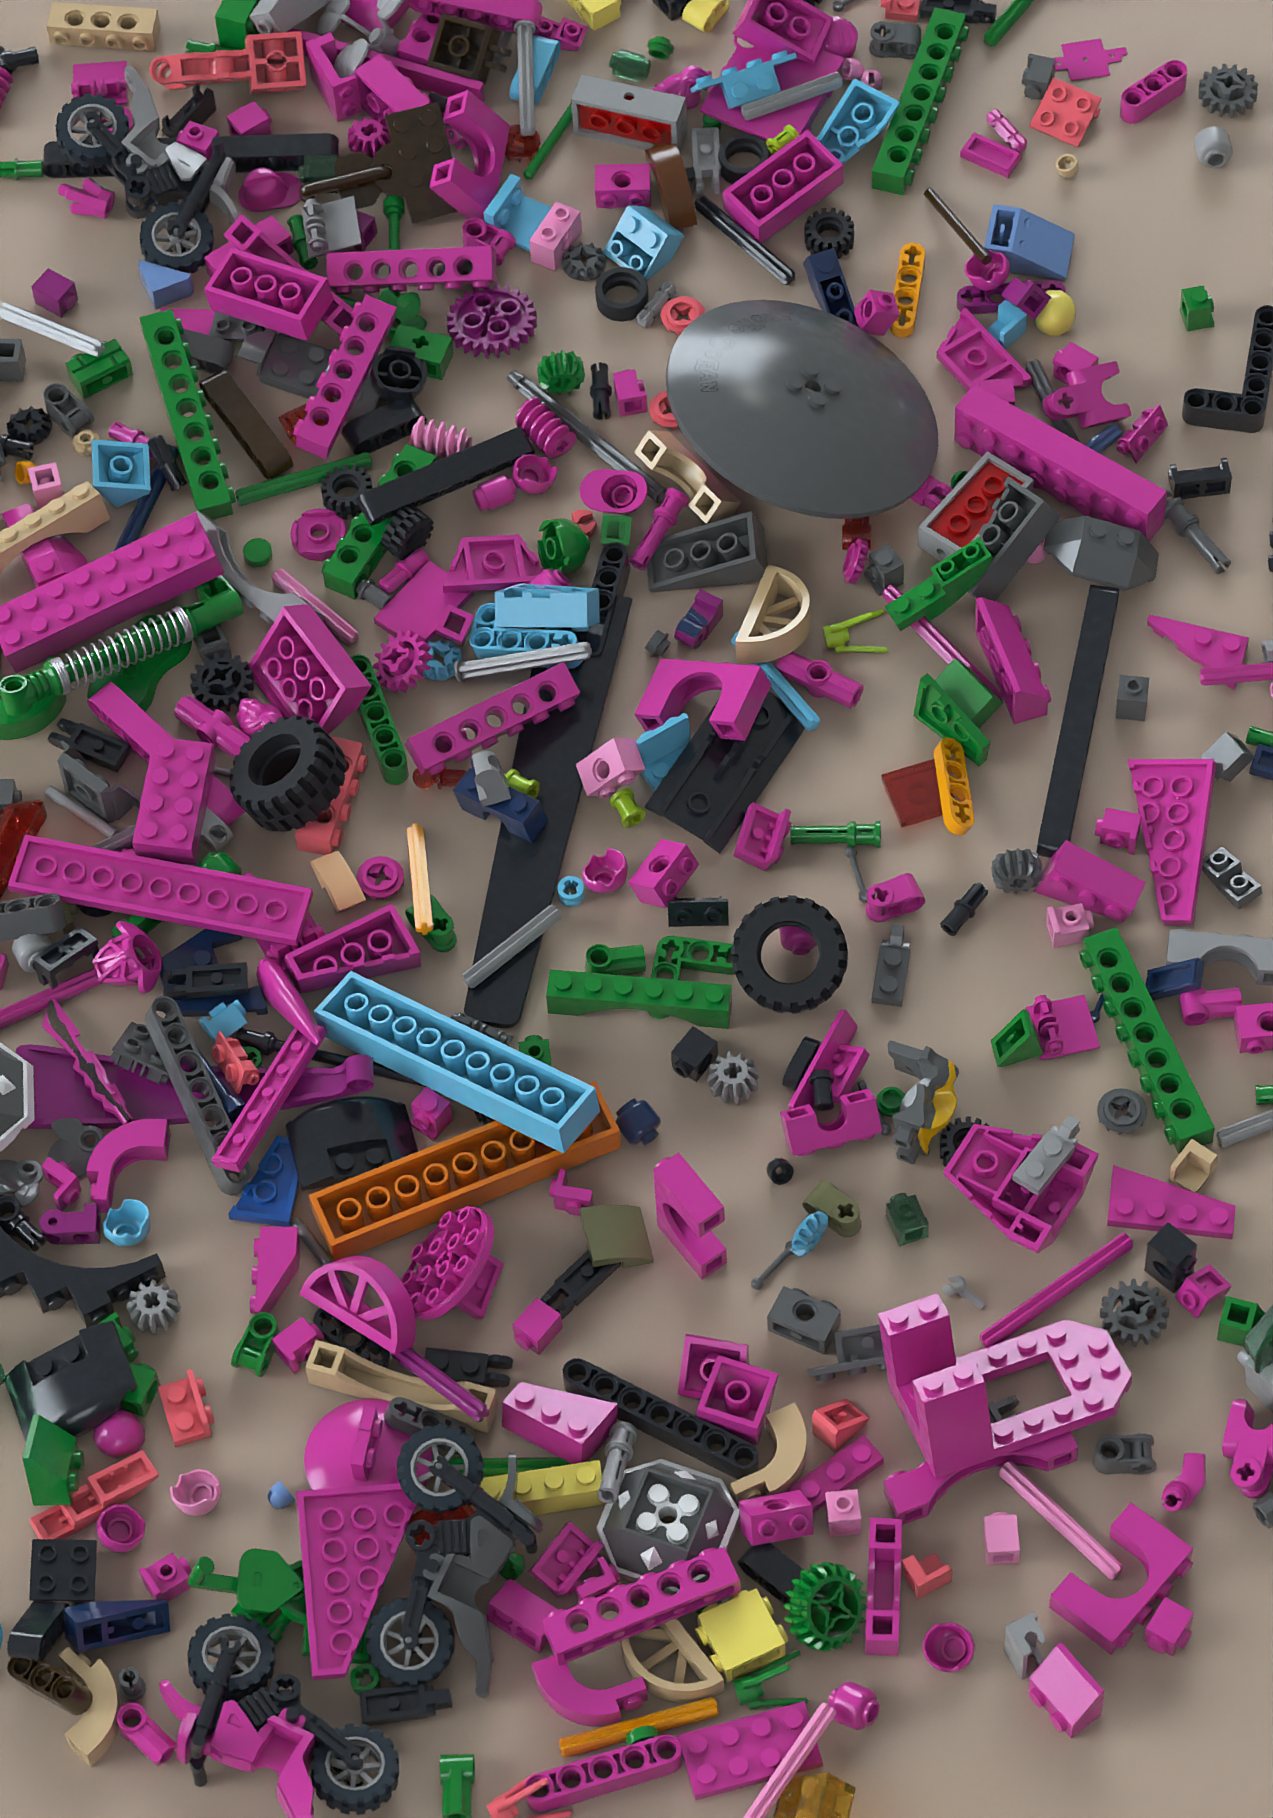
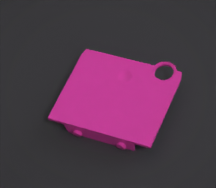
M734 35L736 50L721 71L732 67H737V71L747 68L746 63L760 58L763 63L771 61V55L776 53L755 46L745 48L738 43V37ZM820 49L813 63L794 59L773 68L780 89L784 91L838 72L844 62V58ZM719 84L710 88L708 96L700 108V112L764 140L773 139L788 124L794 127L798 134L801 135L806 130L811 131L812 123L826 99L831 97L834 90L746 121L741 113L742 105L728 109L721 85Z

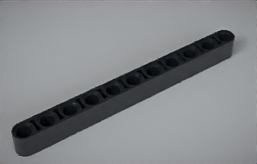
M331 133L220 136L223 140L225 156L232 158L233 162H235V173L251 172L258 168L271 169L273 172L334 169V164L339 158V139ZM157 138L161 143L167 145L176 142V138ZM57 141L48 142L44 146L42 172L48 177L114 176L105 164H102L100 168H94V166L86 168L82 167L78 162L76 164L69 161L68 156L65 157L62 154L61 147L58 146Z
M1090 584L1036 853H1038V856L1051 858L1066 840L1069 842L1071 840L1118 605L1119 589Z

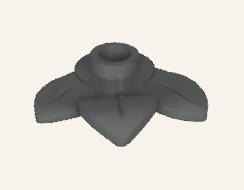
M76 1118L56 1120L51 1124V1127L59 1140L50 1148L47 1158L50 1157L57 1163L63 1161L67 1165H71L77 1177L87 1174L86 1168L89 1158L97 1144L105 1137L103 1131L96 1126H84ZM92 1136L96 1139V1144L89 1147L85 1144V1139Z
M0 1160V1195L15 1193V1198L21 1208L33 1203L40 1195L39 1183L44 1175L41 1165L34 1160H22L19 1162Z

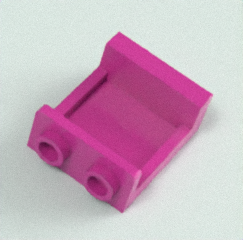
M331 32L307 41L306 47L311 78L337 122L352 118L361 113L362 107L358 78L355 74L341 79L334 70L337 51L335 39Z

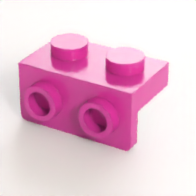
M752 802L748 806L733 856L764 871L773 863H778L784 851V847L781 846L782 840L787 836L791 828V822H789L791 811L784 809L778 814Z
M571 1521L566 1522L529 1569L528 1573L556 1597L566 1593L570 1595L581 1584L582 1579L580 1576L586 1568L590 1570L597 1564V1559L602 1556L599 1551L604 1544L600 1540L592 1541Z

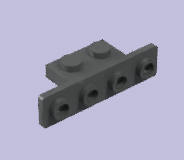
M876 1324L833 1332L838 1364L807 1370L809 1376H816L817 1381L836 1378L835 1372L847 1370L848 1375L866 1373V1366L877 1364L879 1365V1370L886 1369L880 1325Z

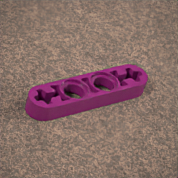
M1032 281L1044 292L1048 290H1062L1066 293L1065 286L1059 281ZM1003 283L999 287L988 291L977 289L974 285L961 288L957 293L958 310L961 312L964 308H967L971 314L998 313V306L1003 301L993 302L990 300V297L995 294L1001 295L1009 283ZM981 296H985L984 302H981ZM966 298H971L973 302H967Z

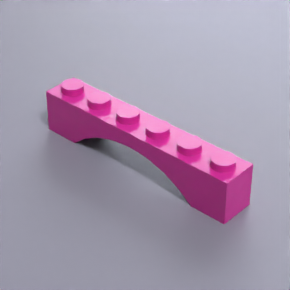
M242 214L224 234L226 239L238 250L306 271ZM332 292L334 299L321 321L340 336L345 325L350 326L354 319L351 318L353 308ZM369 326L360 327L365 332L369 328Z
M1071 1431L937 1479H935L925 1461L914 1470L908 1472L898 1471L891 1474L888 1479L884 1480V1494L895 1519H902V1525L928 1516L936 1502L949 1488L961 1479L978 1471L1003 1466L1006 1462L1011 1461L1016 1466L1033 1467L1048 1472L1077 1461L1078 1446Z

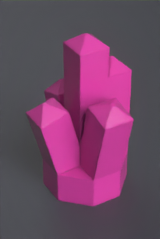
M92 178L83 181L82 187L84 189H79L65 183L58 187L59 195L74 201L69 207L71 214L94 215L106 219L113 208L115 192L105 189Z

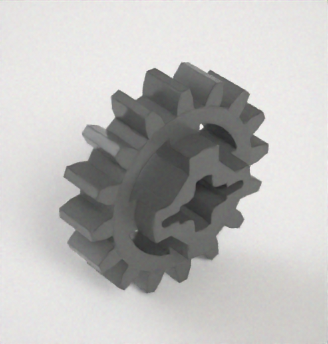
M1223 64L1220 70L1213 66L1212 72L1205 71L1203 79L1199 81L1198 98L1202 99L1203 107L1210 106L1209 113L1212 114L1215 111H1219V117L1229 113V116L1234 118L1235 112L1244 115L1245 108L1250 110L1253 108V102L1257 101L1258 82H1254V74L1247 75V68H1243L1240 71L1237 70V64H1234L1232 68H1228L1226 64Z
M1136 1279L1131 1280L1130 1286H1126L1123 1281H1119V1290L1110 1287L1108 1290L1109 1297L1102 1298L1101 1306L1103 1308H1100V1318L1104 1319L1102 1323L1103 1329L1111 1328V1339L1120 1336L1121 1345H1124L1127 1340H1132L1133 1347H1137L1138 1340H1143L1146 1345H1149L1151 1335L1159 1339L1161 1335L1160 1329H1166L1168 1320L1165 1318L1169 1317V1308L1165 1307L1167 1299L1165 1296L1158 1297L1159 1288L1155 1287L1149 1290L1148 1281L1146 1280L1142 1286H1138ZM1119 1301H1121V1306L1117 1307L1116 1311L1113 1312V1309L1116 1306V1304ZM1155 1314L1153 1322L1148 1325L1147 1321Z

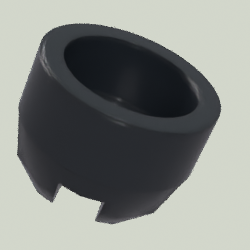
M775 1158L768 1163L766 1168L768 1177L776 1185L786 1184L794 1174L791 1164L783 1158ZM778 1168H780L782 1171V1173L779 1175L776 1172Z

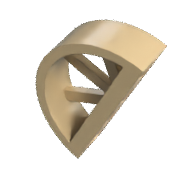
M767 565L735 640L737 663L755 664L776 660L794 651L807 638L811 629L809 592L805 584L793 573L776 566ZM778 594L789 598L774 604ZM796 606L800 608V612L794 620L772 617ZM766 626L782 629L771 633Z
M637 1599L633 1602V1605L644 1607L649 1602L645 1599ZM677 1618L658 1625L660 1629L651 1628L631 1636L670 1642L642 1663L637 1660L629 1642L630 1637L621 1641L622 1654L628 1671L634 1679L642 1677L647 1691L658 1698L675 1703H692L716 1697L725 1691L724 1678ZM679 1652L674 1682L663 1680L649 1672L670 1656ZM687 1664L701 1682L684 1684Z

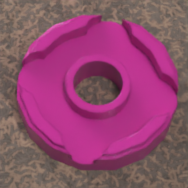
M321 508L304 512L301 518L293 522L290 531L295 551L300 556L315 561L331 559L336 551L339 539L347 534L346 524L342 517L340 518L330 509ZM321 530L326 532V535L321 538L312 536L315 531Z

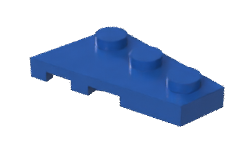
M276 1136L258 1165V1171L251 1182L247 1183L243 1189V1195L236 1206L233 1205L228 1213L229 1220L282 1227L291 1226L300 1181L288 1137Z

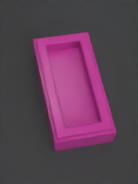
M974 132L961 149L960 157L1009 178L1022 160V153Z

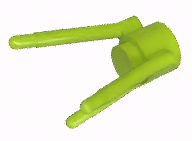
M880 609L842 623L823 626L827 649L835 648L836 654L843 652L887 653V647L845 645V642L850 641L847 628L883 615L885 610Z

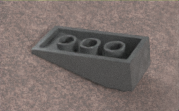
M749 511L664 536L647 565L650 592L735 585L762 578L768 565L764 527L753 512Z

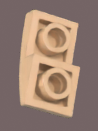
M338 850L310 862L321 888H326L337 913L366 901L355 876Z

